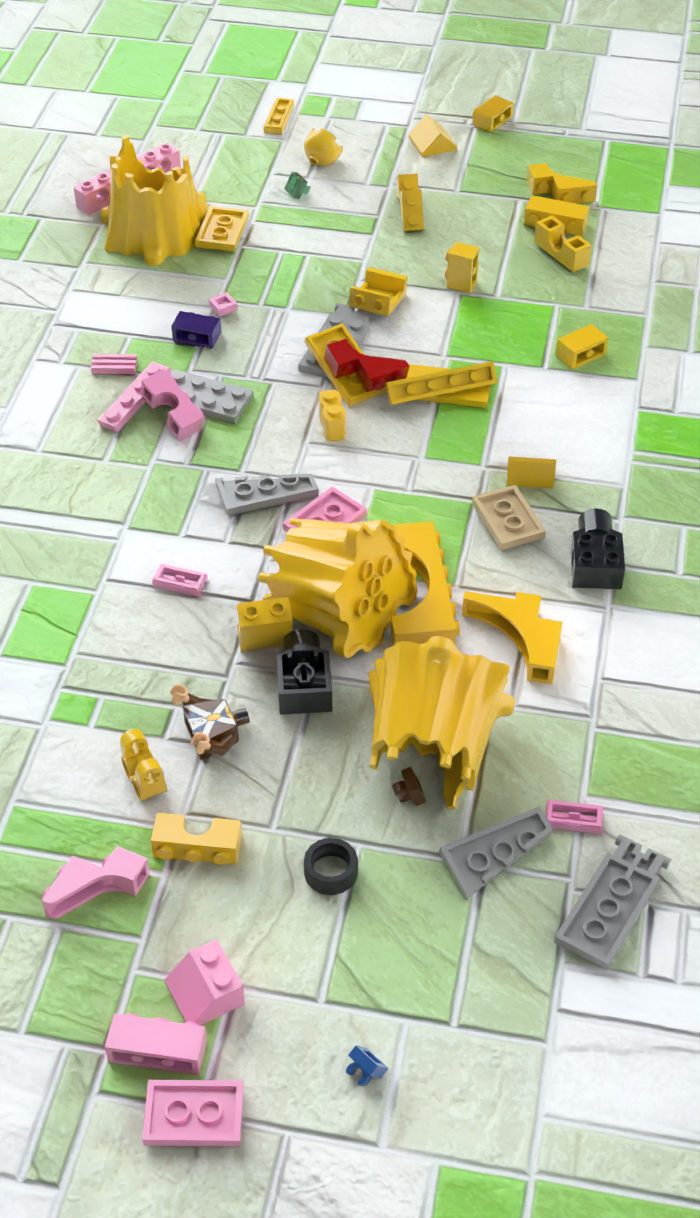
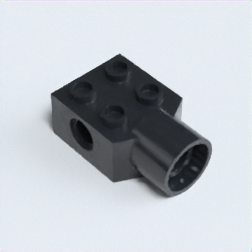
M598 508L586 510L579 516V530L574 531L570 551L572 588L622 589L625 574L623 534L613 530L612 516L609 512Z
M297 629L289 632L284 638V651L276 654L280 715L333 712L329 651L320 648L319 636L314 631Z

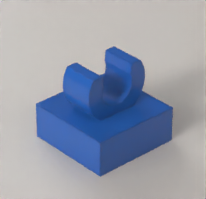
M355 1045L348 1054L354 1062L347 1067L346 1073L353 1076L358 1069H361L362 1077L358 1081L360 1086H367L371 1082L372 1077L382 1078L389 1069L365 1047Z

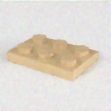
M516 485L472 496V505L501 551L545 538L546 531Z

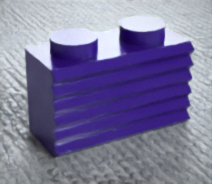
M179 311L171 325L174 342L189 343L190 345L209 347L210 349L214 347L222 333L220 318L195 314L193 312Z

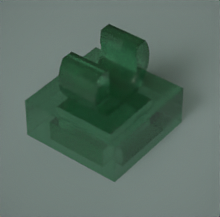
M292 171L284 189L293 198L300 199L302 194H308L311 187L307 186L308 182L299 173Z

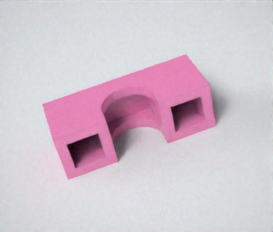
M162 369L141 381L140 394L152 409L160 405H168L174 409L168 413L166 426L179 441L202 430L204 420L202 410L192 403L189 395L181 390L172 375H169Z

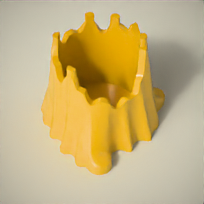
M127 135L122 136V146L117 158L113 155L109 157L111 179L110 205L102 208L100 211L101 222L108 225L104 250L106 252H119L124 256L140 254L145 263L151 266L160 265L168 256L187 254L195 246V239L209 210L205 194L195 190L189 158L183 156V168L181 169L175 167L167 173L158 167L154 170H148L145 168L143 161L137 159L130 137Z
M291 518L289 524L295 525L297 528H291L286 533V541L275 547L265 545L263 548V554L272 556L277 562L279 572L271 574L261 572L259 574V582L266 583L271 592L265 594L262 599L288 597L292 619L333 639V650L338 656L351 658L358 650L370 652L375 646L382 645L384 633L391 626V616L396 615L397 609L401 605L412 606L417 598L418 587L415 581L417 572L411 567L412 552L404 551V537L397 536L396 527L388 523L387 520L341 523Z
M441 636L431 637L424 644L408 641L398 642L394 646L385 649L384 658L375 660V670H370L368 675L370 681L369 691L375 709L369 767L378 770L382 753H386L388 750L387 759H397L398 753L404 752L409 744L413 745L420 755L435 754L438 756L440 769L444 771L445 808L456 809L457 799L464 789L474 790L482 758L495 721L499 717L511 715L514 711V697L503 692L508 683L507 675L510 671V666L505 663L493 662L483 655H465L457 649L452 640Z

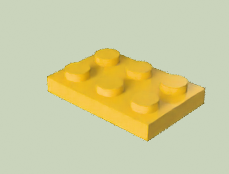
M210 206L195 239V246L204 249L235 252L248 221L249 210Z

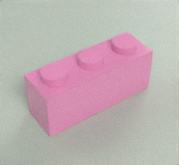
M132 1013L124 1015L114 1014L105 1044L107 1060L110 1063L200 1075L207 1045L206 1028L195 1022H170L168 1019L161 1017L149 1019Z

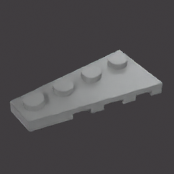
M539 806L440 847L439 854L464 899L467 900L552 834L553 828Z

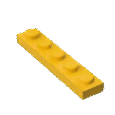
M494 361L391 381L385 383L389 403L390 405L488 386L498 383Z

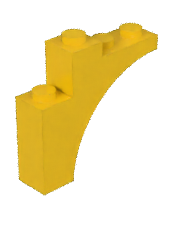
M465 591L462 616L484 621L506 634L515 643L524 658L527 668L526 680L552 684L563 622L539 618L542 596L516 592L515 599Z

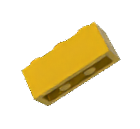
M531 195L525 208L524 225L536 227L537 221L552 215L565 225L564 233L582 236L588 224L590 206Z

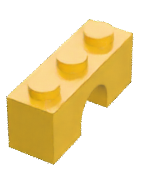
M552 215L536 222L534 243L572 272L589 266L590 243L579 235L567 240L564 233L565 225Z
M157 813L150 840L153 857H159L164 860L181 859L190 862L201 861L219 865H237L242 842L241 820L213 818L211 828L206 833L192 835L187 832L185 815Z

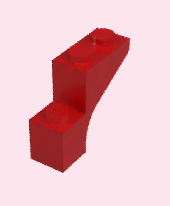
M347 339L326 345L324 359L335 379L349 376L355 372L365 390L370 392L383 389L387 382L407 378L410 366L405 360L361 354L350 345Z

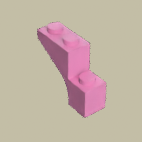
M119 846L115 848L111 855L104 859L102 867L72 856L68 863L59 869L57 879L52 886L47 887L42 895L45 916L57 919L104 892L120 891L136 896L150 875L147 858Z

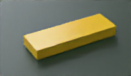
M276 98L263 127L264 133L282 135L294 107L293 99Z

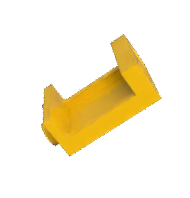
M368 267L365 282L361 287L352 286L350 288L349 307L389 316L406 296L408 276Z
M288 597L237 604L239 618L237 631L241 652L284 646V638L292 631L293 622Z

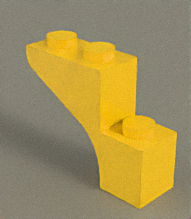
M547 163L528 165L527 184L532 195L552 193L554 200L575 204L595 202L597 183L595 181L557 174L548 167Z
M418 173L398 174L396 178L397 199L400 201L403 231L424 230L422 190L419 189Z

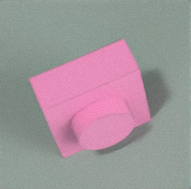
M227 292L209 299V306L219 317L238 310L237 302Z

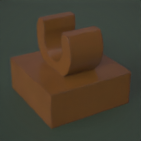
M412 767L402 770L401 773L404 781H398L392 785L400 803L406 802L410 798H412L416 806L426 803L420 780Z

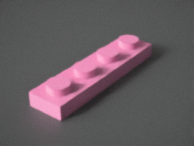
M152 361L98 419L100 426L118 433L146 402L140 394L141 381L162 369L171 375L170 368Z

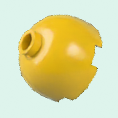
M313 128L304 141L305 154L313 165H332L342 154L343 147L335 142L337 138L332 133L322 128L319 131Z

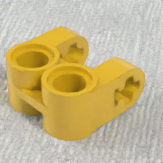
M140 729L126 731L120 738L121 761L129 781H132L138 799L144 801L167 792L164 772L158 761L153 758L143 732Z

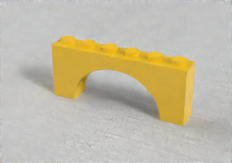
M433 521L393 524L397 529V536L404 537L405 539L404 551L412 552L411 567L423 578L428 588L427 595L418 606L408 612L391 616L393 646L401 641L424 644L434 636L448 638L455 644L456 636L460 635V626L458 620L454 621L456 607L455 602H450V598H452L451 584H446L448 569L446 565H442L444 563V550L438 546L441 544L440 532L435 531Z

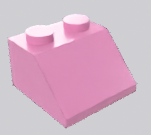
M217 939L189 951L164 979L185 1022H195L201 1026L245 1005L243 985Z

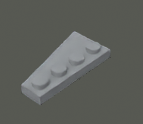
M312 474L281 475L278 479H273L267 475L259 476V479L255 480L235 477V480L224 481L223 477L215 478V484L227 516L319 496V489Z

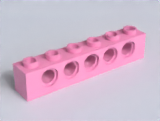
M169 143L162 144L137 157L138 160L143 161L145 168L148 170H154L158 167L167 173L175 167L181 169L179 150ZM110 170L74 186L76 207L85 214L90 215L110 205Z

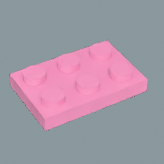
M332 486L283 523V530L288 532L291 528H297V526L289 524L291 518L357 523L367 516V508Z
M148 1080L142 1137L143 1146L240 1147L244 1082L231 1080Z

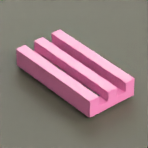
M93 354L91 373L135 374L137 354Z
M161 564L152 580L153 587L200 597L201 590L204 589V583L208 581V576L205 573Z
M547 800L546 818L553 829L601 834L603 806ZM552 810H553V811H561V812H569V814H568V813L552 812ZM580 814L596 815L597 817H594V816H586V815H580Z

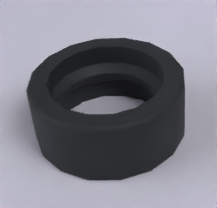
M325 838L310 845L305 852L303 861L304 876L306 882L313 890L321 894L336 895L350 889L357 880L358 857L355 849L349 843L337 838ZM334 856L345 860L348 868L342 874L330 877L317 873L314 869V864L323 857Z

